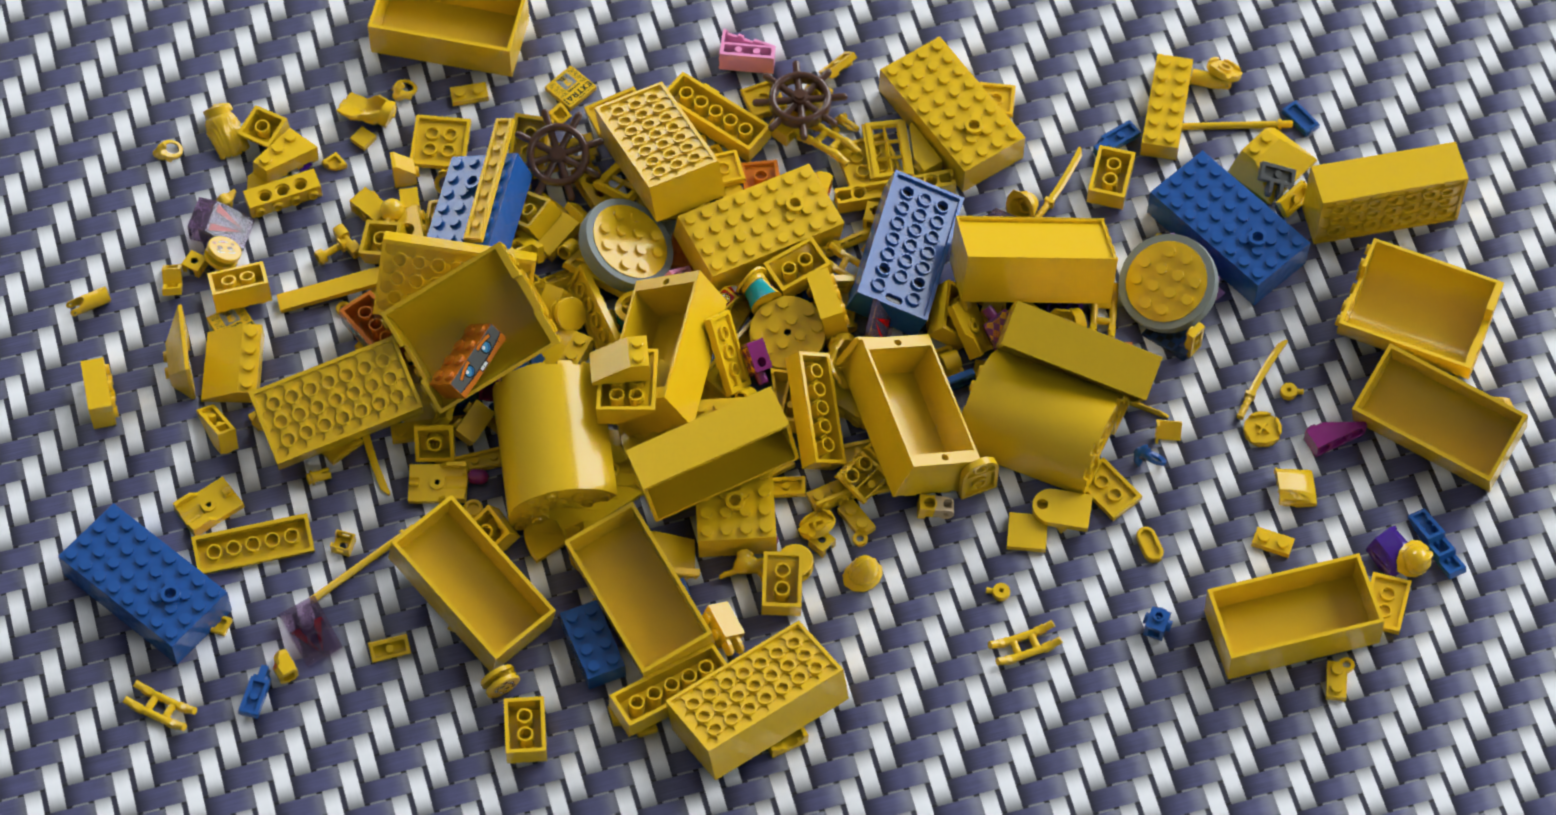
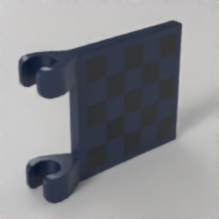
M1146 328L1142 333L1143 337L1173 353L1178 359L1185 361L1188 357L1186 355L1188 350L1184 347H1179L1187 338L1186 332L1188 329L1177 333H1160Z

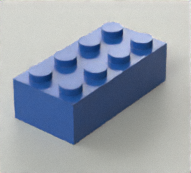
M597 600L559 613L561 627L589 690L626 676L625 663Z

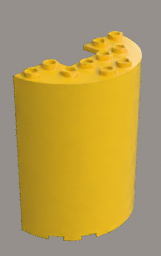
M1374 238L1372 244H1367L1364 252L1367 255L1366 258H1362L1360 261L1359 270L1356 275L1357 284H1352L1350 296L1344 300L1341 313L1337 316L1335 325L1338 326L1337 334L1385 351L1391 343L1445 372L1469 379L1492 321L1504 282Z
M502 242L496 243L381 313L383 317L381 322L386 329L389 328L392 332L391 338L396 346L404 347L406 350L404 354L407 360L414 363L416 375L419 379L422 378L421 383L423 385H421V389L426 396L429 395L432 399L431 406L436 413L439 411L441 414L465 400L445 399L430 383L435 372L440 370L444 364V359L453 351L454 344L461 339L465 328L470 324L492 323L507 339L466 398L561 342L560 336L555 334L558 330L554 321L547 317L549 311L526 272L517 268L519 266L518 261L512 253L506 252L508 249Z
M997 349L989 356L984 365L979 366L976 381L972 380L969 391L971 392L963 408L962 415L980 458L993 457L1000 466L1067 491L1086 494L1100 466V455L1110 434L1115 435L1129 407V398L1115 391Z
M557 360L556 364L546 365L545 362L535 363L509 372L502 377L501 382H496L493 386L492 396L508 520L515 530H524L526 525H538L543 523L544 520L550 519V515L547 513L553 508L565 507L571 502H576L583 507H591L594 503L608 501L611 497L618 495L608 424H597L596 401L598 385H592L590 363L582 362L581 365L572 364L571 360Z

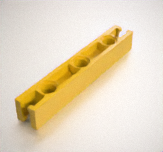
M952 169L912 175L956 194V181L953 180L954 174ZM888 180L834 189V201L837 204V211L839 214L865 210L868 201L880 202L884 186Z

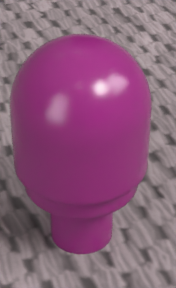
M473 469L468 472L470 483L482 485L489 479V475L484 469Z

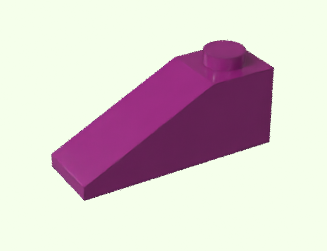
M1322 422L1317 425L1313 424L1306 429L1303 440L1314 456L1318 457L1364 435L1367 423Z

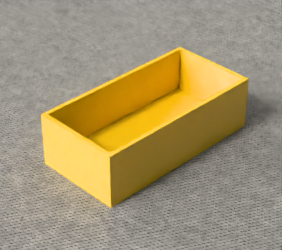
M376 0L368 23L371 52L512 77L529 23L528 0Z
M663 82L595 107L601 138L604 139L605 147L656 222L726 195L719 160Z
M1456 142L1315 165L1310 168L1302 210L1313 244L1453 221L1458 219L1469 177Z
M385 231L373 314L381 315L384 311L491 246ZM514 249L506 250V252L514 255L519 263L517 268L525 271L533 283L537 253Z
M1016 301L1011 305L995 348L1128 396L1130 400L1137 403L1147 400L1163 358L1020 301Z
M391 337L248 392L279 470L423 413V405L401 351Z
M1391 343L1388 345L1352 407L1353 421L1366 422L1367 428L1488 492L1494 486L1526 430L1528 423L1527 414Z
M771 386L626 450L638 485L655 522L799 459L790 424Z
M452 495L391 542L388 556L390 561L490 672L505 664L552 625L556 612L553 606Z
M633 502L564 541L571 559L642 678L711 643H714L716 646L713 633Z
M1360 553L1207 589L1204 608L1227 679L1380 643L1385 622Z
M798 620L665 700L672 730L716 781L845 702L849 697L843 668Z

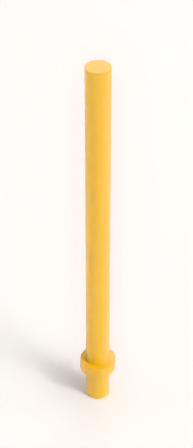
M1277 119V121L1183 123L1182 130L1278 128V130H1282V128H1293V121Z
M412 525L405 530L401 529L398 531L399 534L310 596L308 598L312 604L316 603L389 551L391 542Z

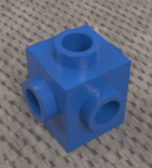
M1152 606L1150 613L1146 612L1143 620L1145 624L1143 635L1162 641L1165 632H1170L1173 621L1170 620L1171 612L1162 607Z

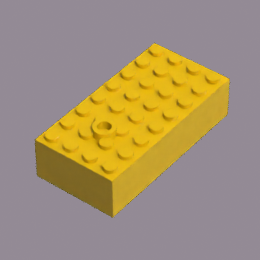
M940 36L880 69V93L900 117L905 120L908 126L909 123H914L942 159L943 169L953 170V180L956 181V184L963 192L1023 158L1025 136Z
M806 164L677 216L673 235L693 270H700L719 291L724 286L741 282L754 268L764 267V262L811 236L818 246H824L830 240H840L845 223L810 164Z
M745 397L700 399L695 419ZM773 471L696 504L699 557L737 555V552L741 549H748L753 554H764V551H777Z

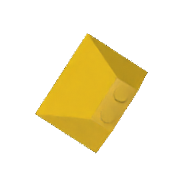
M1265 128L1241 150L1228 173L1270 206L1276 200L1275 189L1277 185L1273 186L1270 197L1264 196L1267 183L1257 180L1260 162L1265 161L1295 169L1296 182L1318 159L1278 129Z
M182 304L177 306L165 343L166 351H163L164 363L168 364V367L164 368L166 379H170L172 387L189 398L196 399L188 351H190L189 333Z

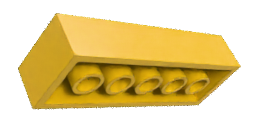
M1157 54L1140 155L1177 161L1193 59Z
M682 72L667 88L697 131L705 134L728 150L736 149L738 156L747 162H750L771 139V131L768 130L770 124L685 72Z
M798 351L786 357L785 361L802 469L834 470L847 464L830 355L829 353Z
M711 643L610 694L609 707L628 737H631L669 717L665 700L727 663L714 643Z

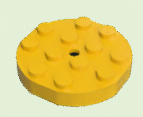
M782 296L762 305L753 316L750 324V342L760 338L764 339L773 369L787 370L786 357L798 351L821 353L825 346L826 335L817 308L809 301L799 297Z

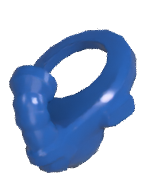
M1148 444L1137 447L1133 451V460L1138 467L1142 463V459L1139 458L1140 456L1158 466H1164L1167 462L1163 456L1148 448Z

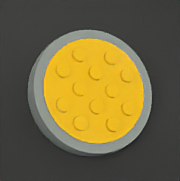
M609 199L591 209L581 223L579 246L582 256L591 271L607 285L623 292H629L634 290L636 281L662 277L670 270L673 261V246L670 236L662 222H656L650 211L644 206L626 199Z
M1178 234L1157 235L1140 243L1126 258L1119 276V293L1128 314L1141 326L1160 333L1181 332L1200 322L1214 305L1219 287L1218 272L1207 250L1196 241Z

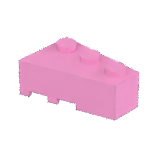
M723 28L719 53V69L774 73L775 45L757 39L752 41L744 38L742 34L737 36L728 33L729 30Z

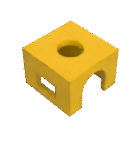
M193 250L189 252L181 263L184 272H188L187 268L191 269L197 278L202 275L209 265L204 255ZM193 259L198 260L195 264L191 263Z
M337 529L335 532V542L330 544L331 552L350 557L356 543V536L353 533ZM346 543L347 548H342L340 545Z
M829 533L822 536L826 539L824 543L819 542L818 539L808 540V547L822 558L826 555V550L830 546L832 549L836 546V539Z

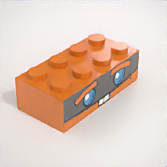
M371 290L339 310L342 323L363 347L393 335L390 329H386L381 322L382 315L373 314L375 295ZM398 345V347H399V349H400V351H401V354H402V356H403V359H405L406 356H405L404 352H405L406 350H405L404 347H400V346Z
M492 323L470 324L465 328L461 339L454 344L453 351L444 359V364L440 370L436 371L433 375L430 385L445 399H466L507 338Z

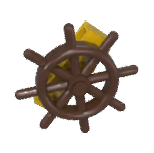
M795 60L792 63L793 72L785 74L779 79L774 78L768 73L763 74V79L772 85L769 98L755 99L752 104L755 107L769 106L770 112L774 117L768 126V130L771 131V137L787 146L799 133L801 139L806 140L808 138L807 128L816 126L822 121H825L832 127L838 125V122L828 115L831 109V102L847 100L848 96L846 93L833 94V89L825 83V80L832 74L831 69H826L818 77L812 73L801 72L800 63L798 60ZM795 84V91L787 86ZM802 84H807L805 89H802ZM780 92H783L784 94L789 96L777 98ZM790 104L789 106H785L782 110L778 106Z
M543 109L541 114L545 126L537 130L532 137L521 131L515 132L516 138L528 143L526 153L520 155L521 159L532 173V179L540 181L534 193L542 195L546 185L564 187L568 200L574 201L575 195L571 184L578 181L584 173L595 179L601 178V173L588 167L590 161L596 159L595 156L599 155L597 146L603 145L604 139H594L591 132L582 135L576 129L582 118L581 112H576L570 125L552 123L548 110ZM555 132H566L561 142L558 143ZM547 134L551 143L549 146L540 142ZM581 151H582V154H581V155H579V156H575V155H574L575 153H578V152H581ZM547 163L545 167L538 166L540 164ZM566 166L567 168L574 167L577 170L568 176ZM560 172L561 179L551 178L553 173Z

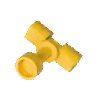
M339 224L333 228V233L337 238L336 244L324 251L320 248L314 252L318 263L323 265L328 262L327 257L339 250L342 252L348 251L353 259L360 257L358 254L360 245L356 240H351L349 231L343 224Z

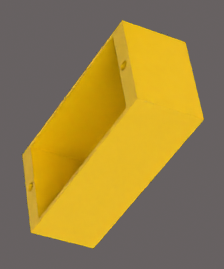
M956 216L950 264L961 302L1020 301L1023 303L1111 304L1118 257H1116V251L1112 245L1104 218Z
M700 270L636 281L619 340L626 337L647 335L648 349H658V364L659 359H663L670 371L666 385L656 387L655 412L617 424L628 436L673 430L696 418L713 355L709 336L705 330L704 320L724 311L727 300Z
M929 334L861 339L842 371L892 496H913L935 492L959 491L962 469L972 461L979 459L980 456Z

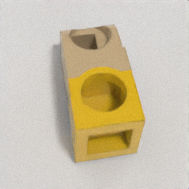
M920 494L917 502V519H925V517L949 519L954 516V500L952 498Z

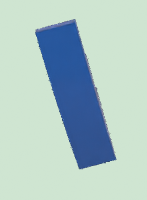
M1424 508L1408 515V519L1418 537L1433 552L1432 558L1449 580L1466 573V566L1457 557L1456 549L1446 539L1445 531Z

